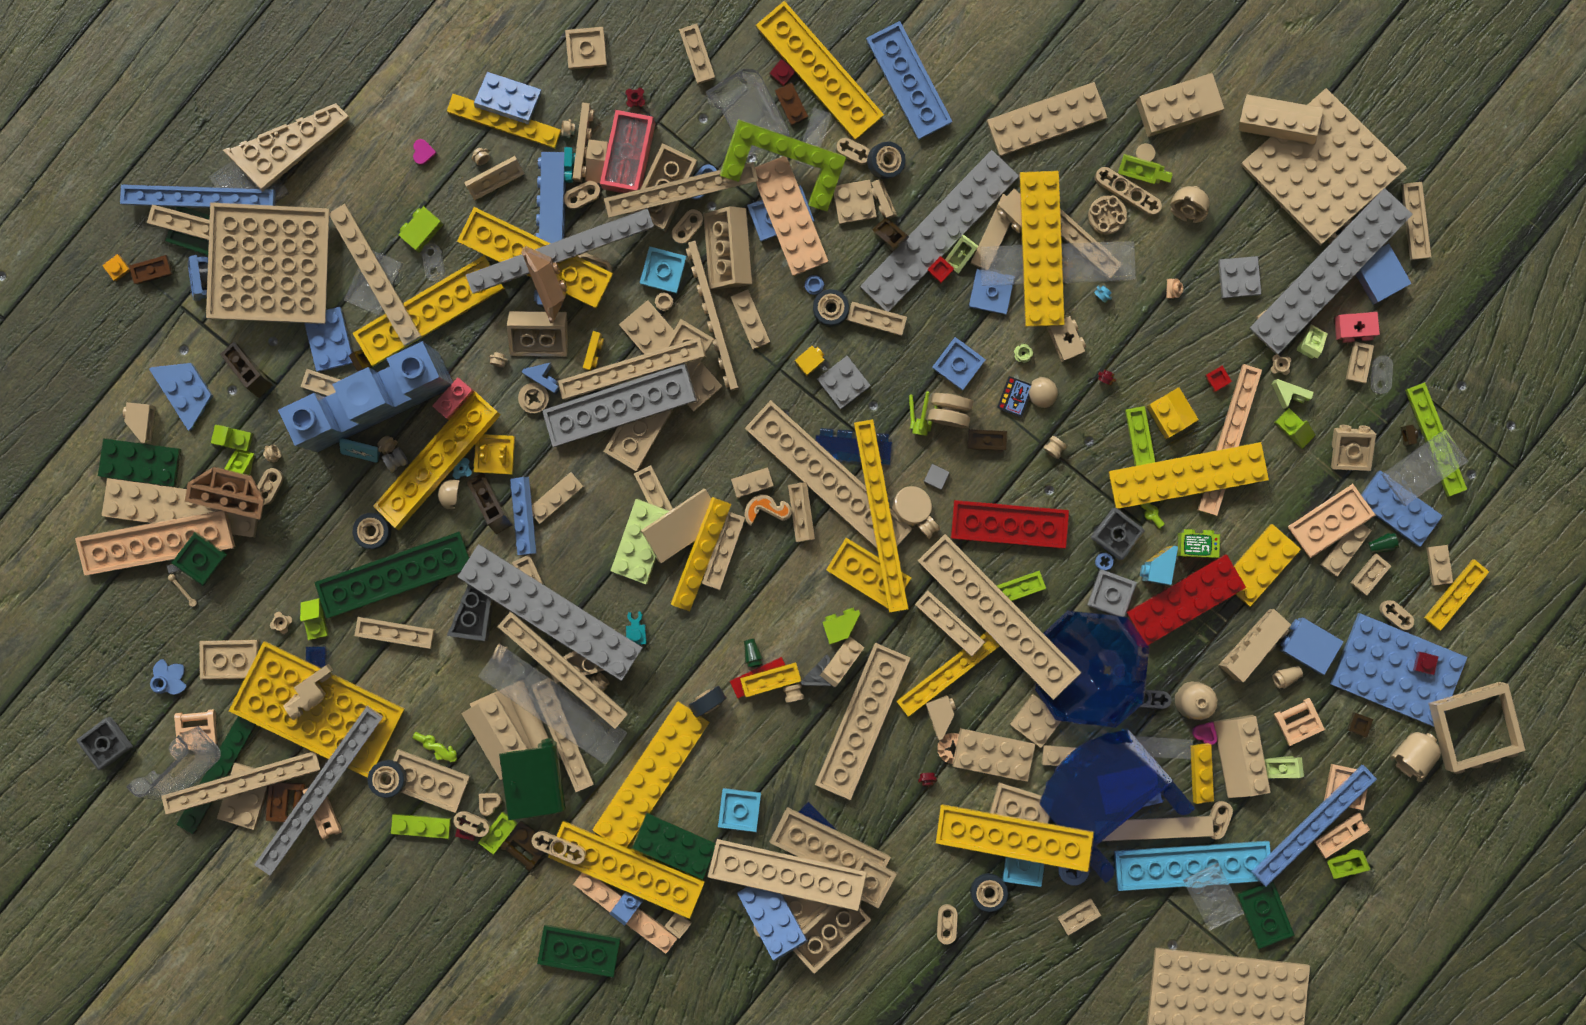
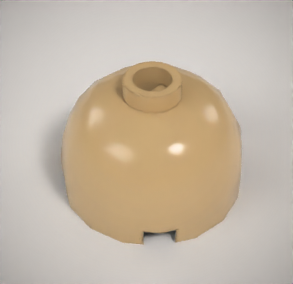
M1197 186L1183 187L1172 198L1170 204L1171 212L1183 221L1187 222L1188 218L1194 219L1193 223L1201 222L1206 219L1209 211L1210 201L1208 195Z

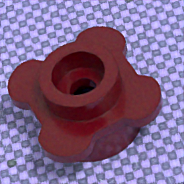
M629 88L626 90L625 94L628 98L626 104L628 107L644 106V90L642 88L636 90Z

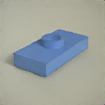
M626 891L609 914L625 926L644 899Z

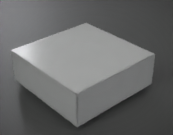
M932 464L924 482L941 490L949 472Z

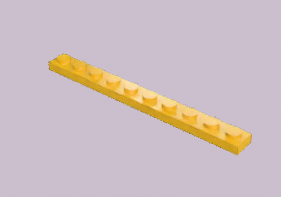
M873 419L855 422L854 427L889 612L908 609L874 422Z

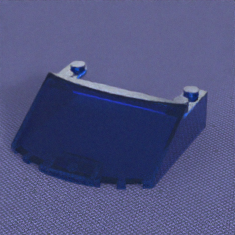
M1128 729L1105 733L1103 736L1090 739L1073 750L1056 767L1054 774L1045 785L1046 788L1039 802L1040 806L1056 825L1094 832L1090 866L1105 883L1113 878L1115 871L1114 867L1096 845L1161 792L1180 815H1188L1195 809L1170 776Z

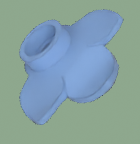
M161 659L154 665V677L150 682L151 689L154 692L178 694L186 689V684L180 680L184 674V665L173 664L168 666L164 659ZM160 680H162L164 683L163 687H159L158 682Z

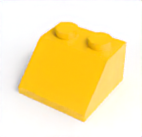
M1180 387L1146 406L1165 439L1170 438L1199 420Z

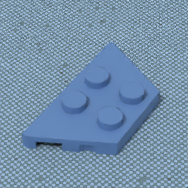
M192 363L149 368L187 430H193L198 417L202 415L205 406L209 404L213 397Z

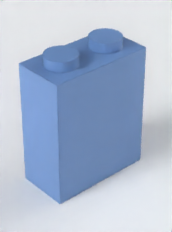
M1389 244L1382 246L1356 273L1372 304L1411 284Z
M1305 618L1295 619L1290 626V634L1285 636L1280 644L1282 646L1280 651L1318 674L1325 675L1344 641Z

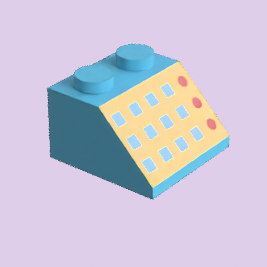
M1168 546L1147 560L1140 570L1142 581L1171 585L1178 546Z

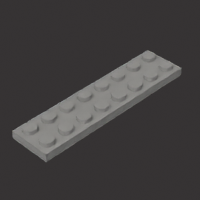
M684 363L542 411L552 446L557 447L695 402L697 399L687 365Z

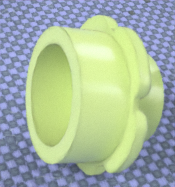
M1021 344L1014 350L1015 359L1018 362L1026 363L1033 356L1032 349L1026 344Z

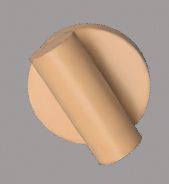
M1167 279L1166 298H1179L1183 292V284L1179 279Z

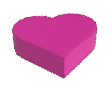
M423 139L416 140L413 145L415 150L413 159L418 165L426 164L437 154Z
M1212 721L1193 728L1192 735L1195 739L1202 740L1204 744L1209 743L1211 745L1217 742V734Z

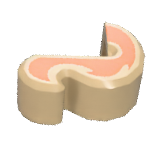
M762 494L753 497L745 509L746 522L750 526H752L759 510L782 521L789 519L792 514V509L788 503L781 501L780 506H776L773 498Z

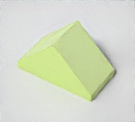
M962 235L945 260L959 274L977 250L978 245L965 235Z

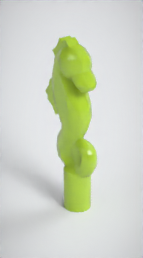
M1150 503L1141 504V507L1146 509L1144 513L1145 518L1152 520L1158 528H1161L1165 523L1158 516V508Z
M418 732L414 733L412 739L421 742L425 749L434 750L437 760L456 761L457 752L453 750L452 746H449L447 750L441 743H435L434 736H424Z

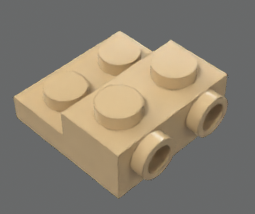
M1340 425L1339 428H1334L1331 468L1371 471L1376 433L1370 430L1371 428L1368 426H1359L1358 429H1351L1349 425Z

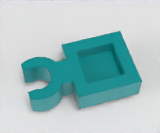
M564 147L565 183H573L576 153H574L572 147Z
M628 612L627 617L631 622V626H626V637L637 644H647L646 626L640 625L642 612H638L637 619H633L631 612Z

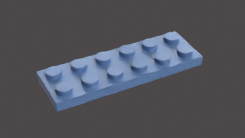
M899 21L867 37L866 41L917 139L920 140L951 124L952 120L901 22Z

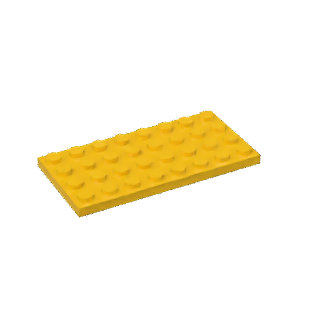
M263 641L229 712L330 759L366 706H369L381 714L383 718L347 767L368 778L369 771L378 763L405 708L329 673L331 675L330 678L322 683L320 680L318 681L326 693L323 701L309 711L301 708L303 715L292 720L283 705L295 694L298 695L294 687L321 668Z

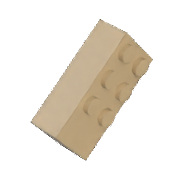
M1213 73L1139 96L1136 101L1147 137L1219 115L1224 110Z
M662 143L641 189L692 177L699 163L696 159ZM681 200L647 208L654 227L666 232Z
M828 905L802 928L808 942L793 951L815 974L861 931L871 919L861 907L858 912Z

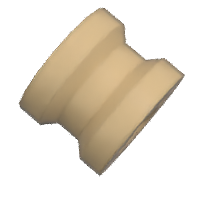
M1052 436L1050 443L1045 445L1043 449L1054 458L1059 459L1060 453L1066 450L1068 446L1060 439Z
M930 516L922 523L917 524L918 528L928 539L932 537L935 531L938 532L940 530L938 524Z
M801 683L783 687V691L786 692V702L804 699V694L801 693Z

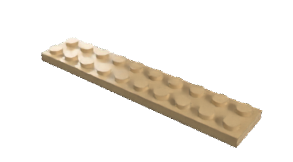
M770 400L745 429L803 482H807L808 487L877 548L866 486ZM890 509L896 545H898L912 528L900 520L896 513Z
M946 534L918 560L1053 700L1081 674L1078 668Z

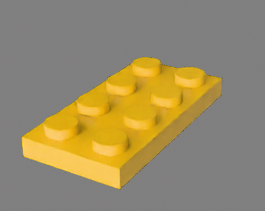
M1273 524L1266 528L1234 565L1246 586L1245 589L1235 595L1250 607L1301 550Z
M845 538L826 571L888 608L879 557ZM902 572L904 588H906L911 577Z

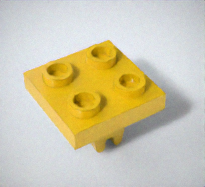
M484 434L475 444L474 472L513 475L515 436Z

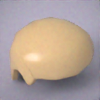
M1039 377L1032 381L1028 393L1033 404L1037 407L1047 408L1056 401L1058 389L1049 378Z
M447 480L439 488L438 498L441 505L446 509H455L453 505L457 502L459 480Z

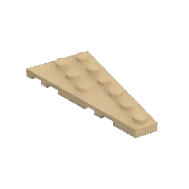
M335 103L314 112L309 117L304 119L301 117L292 124H284L258 135V138L248 142L243 141L239 143V146L231 149L226 148L223 151L263 192L350 120V118Z

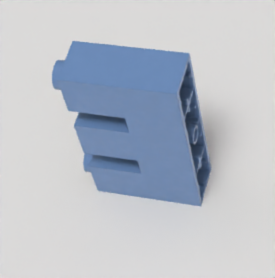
M422 341L386 358L390 367L377 372L367 367L332 384L336 392L327 397L313 393L279 409L278 411L294 445L319 452L338 443L341 438H349L445 392L453 381L439 352Z

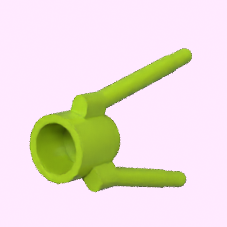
M928 391L925 394L921 419H916V422L913 395H909L910 428L913 429V434L927 436L928 431L931 432L933 422L925 420L930 394Z

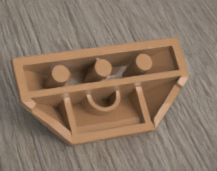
M525 246L522 248L521 253L549 322L553 323L565 299L566 291H568L564 280H560L558 275L560 269L557 262L554 263L551 257Z
M217 467L209 469L188 482L185 502L259 520L262 517L265 501L252 476Z

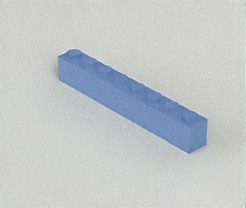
M541 152V157H538V169H541V176L537 178V186L540 188V195H537V207H540V214L536 216V225L539 226V233H536V237L549 243L564 239V195L566 193L564 152ZM535 290L534 301L537 302L539 307H543L539 294Z

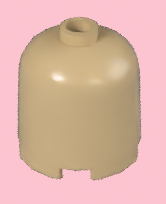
M1191 681L1184 683L1175 694V705L1182 716L1193 720H1204L1214 714L1217 708V697L1211 687L1201 682Z
M1415 732L1403 741L1390 756V759L1392 761L1395 759L1397 762L1395 766L1410 778L1414 775L1418 777V782H1422L1439 760L1441 750L1436 743L1437 739L1433 735Z

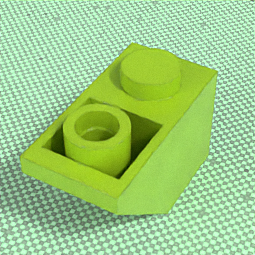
M853 607L844 610V615L837 617L836 614L825 617L826 621L822 623L829 644L849 637L860 615L859 610L855 611Z

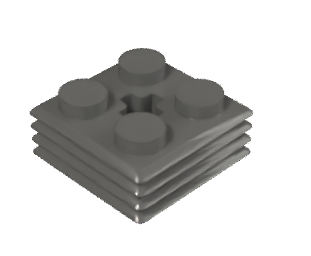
M1112 508L1092 534L1091 539L1118 560H1123L1145 530L1120 510ZM1120 529L1122 537L1114 538V530L1118 531Z
M112 717L103 719L77 739L78 744L97 770L105 769L133 748V745ZM103 740H107L108 742L106 747L102 746V744L104 743Z

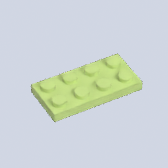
M639 499L635 500L611 568L612 572L643 584H648L656 556L641 530L668 513L669 510Z

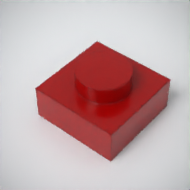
M940 256L927 270L941 284L954 268Z
M1223 365L1205 375L1214 392L1232 382Z

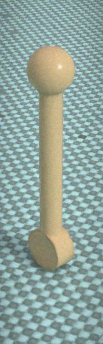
M170 574L168 580L178 587L189 600L190 606H196L197 600L189 596L178 583L174 574Z

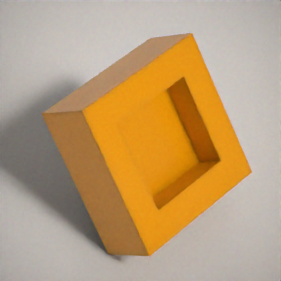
M118 254L102 265L115 282L130 272V268Z

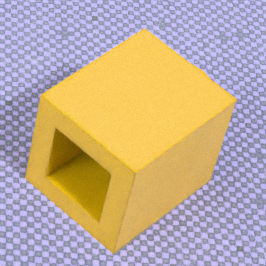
M811 346L795 359V363L808 376L824 363L823 357L825 355L818 347L814 348Z

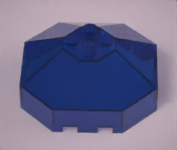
M1067 611L1043 633L1081 672L1054 700L1036 682L1035 690L1055 720L1116 728L1144 704L1149 646L1128 617ZM1105 666H1111L1110 675L1104 674Z

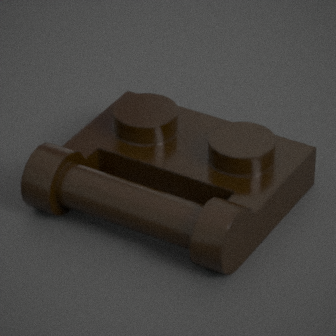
M522 820L499 847L502 851H507L525 865V869L529 872L545 853L533 846L532 837L537 832ZM543 836L537 837L539 845L546 843L550 846L551 843L545 841ZM512 840L534 856L532 860H529L510 845Z

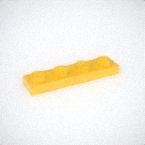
M1475 559L1471 560L1426 614L1424 619L1441 631L1487 576L1489 571Z

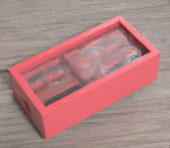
M619 110L615 111L600 180L603 190L628 193L641 189L656 124L652 116Z

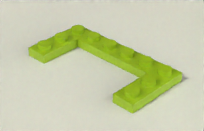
M738 119L720 176L739 182L751 145L820 168L808 205L828 211L846 157Z

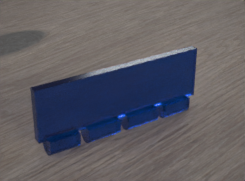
M820 428V435H816L815 441L836 460L861 462L857 438H852L853 431L838 429L837 437H833L834 429ZM876 433L881 464L890 465L892 442H888L889 434Z

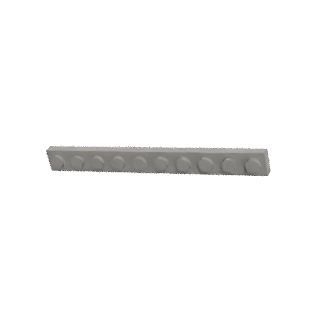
M644 209L535 250L551 257L554 263H560L652 229L654 225L648 209ZM521 254L467 274L466 278L472 293L475 294L530 274Z
M366 706L254 864L256 867L268 875L274 872L382 720L383 716Z

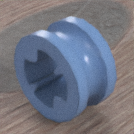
M1108 553L1099 554L1095 559L1096 567L1102 570L1110 569L1113 566L1112 556ZM1102 556L1109 559L1107 567L1100 565Z

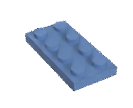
M1382 471L1376 473L1361 494L1376 517L1418 547L1423 544L1442 517L1440 513Z
M746 887L737 893L773 961L780 959L808 942L782 894Z

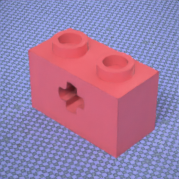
M1378 312L1344 314L1334 317L1336 340H1343V343L1354 342L1356 338H1362V341L1374 340L1373 337L1380 335ZM1355 325L1360 327L1359 331H1357L1358 329H1354Z
M457 378L433 404V407L446 419L450 420L473 394L474 390L463 380Z

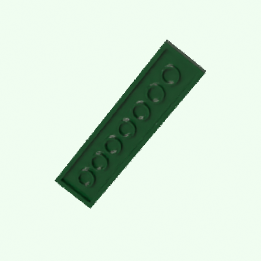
M459 531L314 583L327 619L461 572L470 557L462 534Z

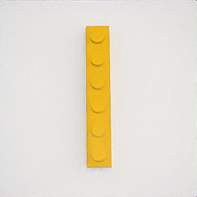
M452 94L447 108V113L554 149H556L561 134V129L534 120H530L529 124L474 107V100Z
M714 497L711 498L671 605L687 611L691 610L731 507L730 503Z
M986 631L980 636L985 644L973 657L963 649L899 698L897 703L909 717L996 650L999 645L995 639Z

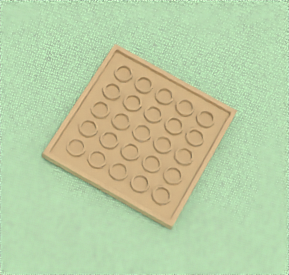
M1327 88L1307 104L1323 108L1315 145L1270 137L1241 163V166L1320 246L1407 169Z
M210 202L206 318L326 324L330 210L327 208Z

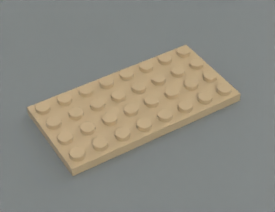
M1155 948L1147 1025H1304L1310 965Z

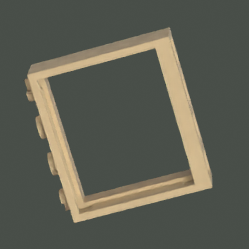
M1493 683L1428 703L1445 769L1454 772V774L1463 773L1465 769L1470 767L1480 768L1486 762H1499L1501 758L1506 756L1515 757L1519 755V752L1525 751L1511 692L1507 683ZM1499 695L1512 745L1457 762L1444 711Z

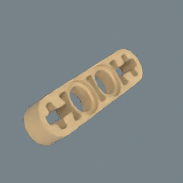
M1102 167L1096 172L1095 181L1100 186L1145 214L1154 216L1161 210L1162 203L1158 198L1110 168ZM1104 172H1106L1107 178L1111 180L1113 177H1115L1116 179L1112 182L1110 186L1108 185L1110 181L1108 179H1104V181L1101 180V175L1099 173L1103 174ZM1118 181L1123 182L1125 190L1117 191L1115 183ZM1132 192H1139L1141 194V200H1132ZM1145 197H1147L1148 199L1146 200V202L1149 204L1153 202L1156 203L1155 207L1157 208V210L1153 209L1151 211L1149 210L1150 206L1145 203L1143 206L1140 204L1145 200Z

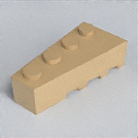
M1269 609L1218 666L1235 681L1244 683L1254 669L1263 661L1264 657L1275 648L1277 641L1287 635L1291 624L1275 609Z

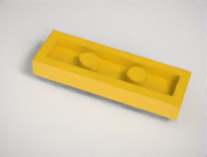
M796 662L740 678L745 697L801 681Z
M1211 744L1191 745L1193 802L1196 804L1214 801Z

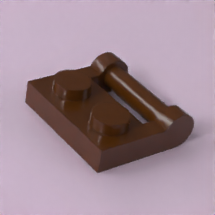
M279 782L269 785L265 821L285 822L288 818L289 789L295 790L294 809L302 798V790H305V784Z

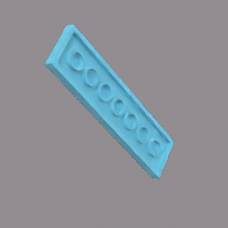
M1256 841L1114 851L1117 890L1256 882L1259 880L1251 871L1270 854V842Z

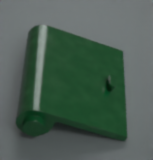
M550 738L543 739L538 744V748L499 753L508 821L559 813L566 809L556 741Z

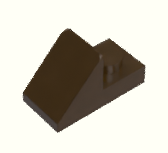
M886 217L872 229L874 234L886 243L891 252L895 251L909 238L906 233Z

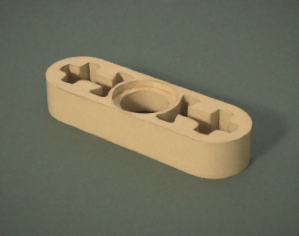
M545 831L537 832L532 837V844L536 849L570 863L579 864L586 858V851L583 847ZM543 835L544 840L547 842H550L551 839H553V841L550 844V849H547L549 844L543 843L539 845L537 837L539 838ZM556 842H561L564 845L562 853H557L554 850ZM569 846H571V849L569 851L576 852L577 850H579V854L582 857L577 858V860H575V856L573 854L569 853L567 856H565V854L567 853Z

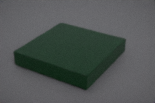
M194 532L172 561V564L199 584L205 586L227 554L203 536Z

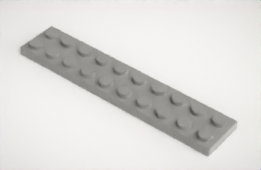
M991 150L909 235V238L893 251L866 279L860 288L884 311L889 312L928 272L927 269L960 239L1012 185L1019 175Z
M1384 188L1249 329L1276 355L1279 354L1413 214Z
M480 544L477 545L458 575V578L621 681L643 648Z

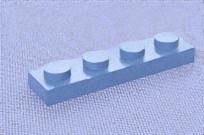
M529 477L510 479L517 555L536 553Z

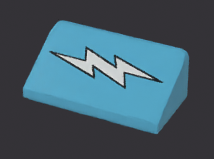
M343 438L340 439V451L342 454L378 462L381 453L378 451V447Z

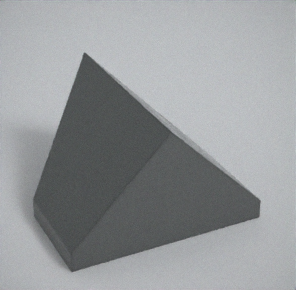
M826 654L800 683L802 685L831 686L829 682L820 676L829 664L830 657Z

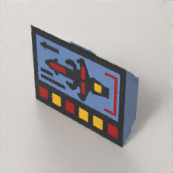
M1009 376L997 408L1022 417L1030 398L1028 391L1032 384Z

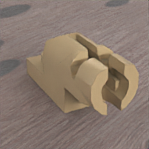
M330 664L324 666L294 687L298 695L295 694L283 705L292 720L303 715L301 708L309 711L323 701L326 693L318 681L320 680L322 683L331 677L329 673L333 669Z

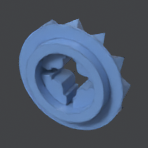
M1059 867L1061 879L1069 885H1079L1089 875V871L1076 870L1075 877L1072 872H1066L1070 868Z

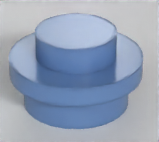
M813 275L806 279L805 289L809 294L816 295L823 290L824 283L819 276Z

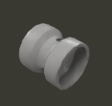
M400 447L394 449L393 453L382 456L385 465L391 473L396 471L399 466H405L409 463Z

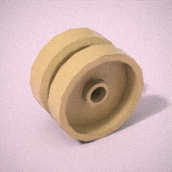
M933 393L931 404L942 409L929 410L927 420L952 427L969 428L970 417L959 412H971L974 401L954 394Z

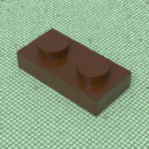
M792 83L775 90V94L791 126L808 119V115Z
M167 255L129 265L133 282L136 285L173 275Z

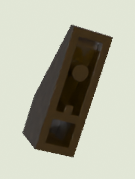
M233 342L220 354L243 385L258 398L273 386L265 374L237 343Z
M481 473L469 480L467 484L488 526L497 535L512 526L504 507L485 474Z

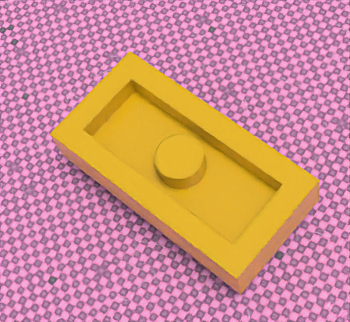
M593 331L583 365L584 370L592 371L593 368L597 367L599 357L596 355L598 349L601 350L604 343L602 334Z

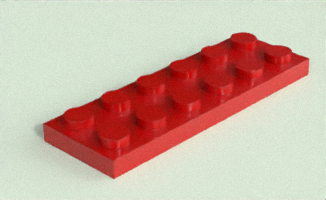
M954 500L951 539L1066 548L1069 510Z
M1225 554L1129 610L1126 614L1145 646H1148L1245 589L1246 586L1228 555Z

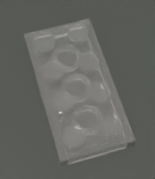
M1443 430L1381 475L1403 506H1406L1464 465L1468 460L1449 433Z

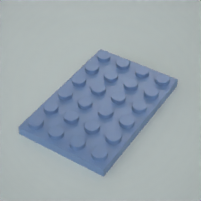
M1358 613L1330 685L1434 727L1428 703L1453 695L1467 657ZM1418 651L1439 656L1434 675L1413 670Z

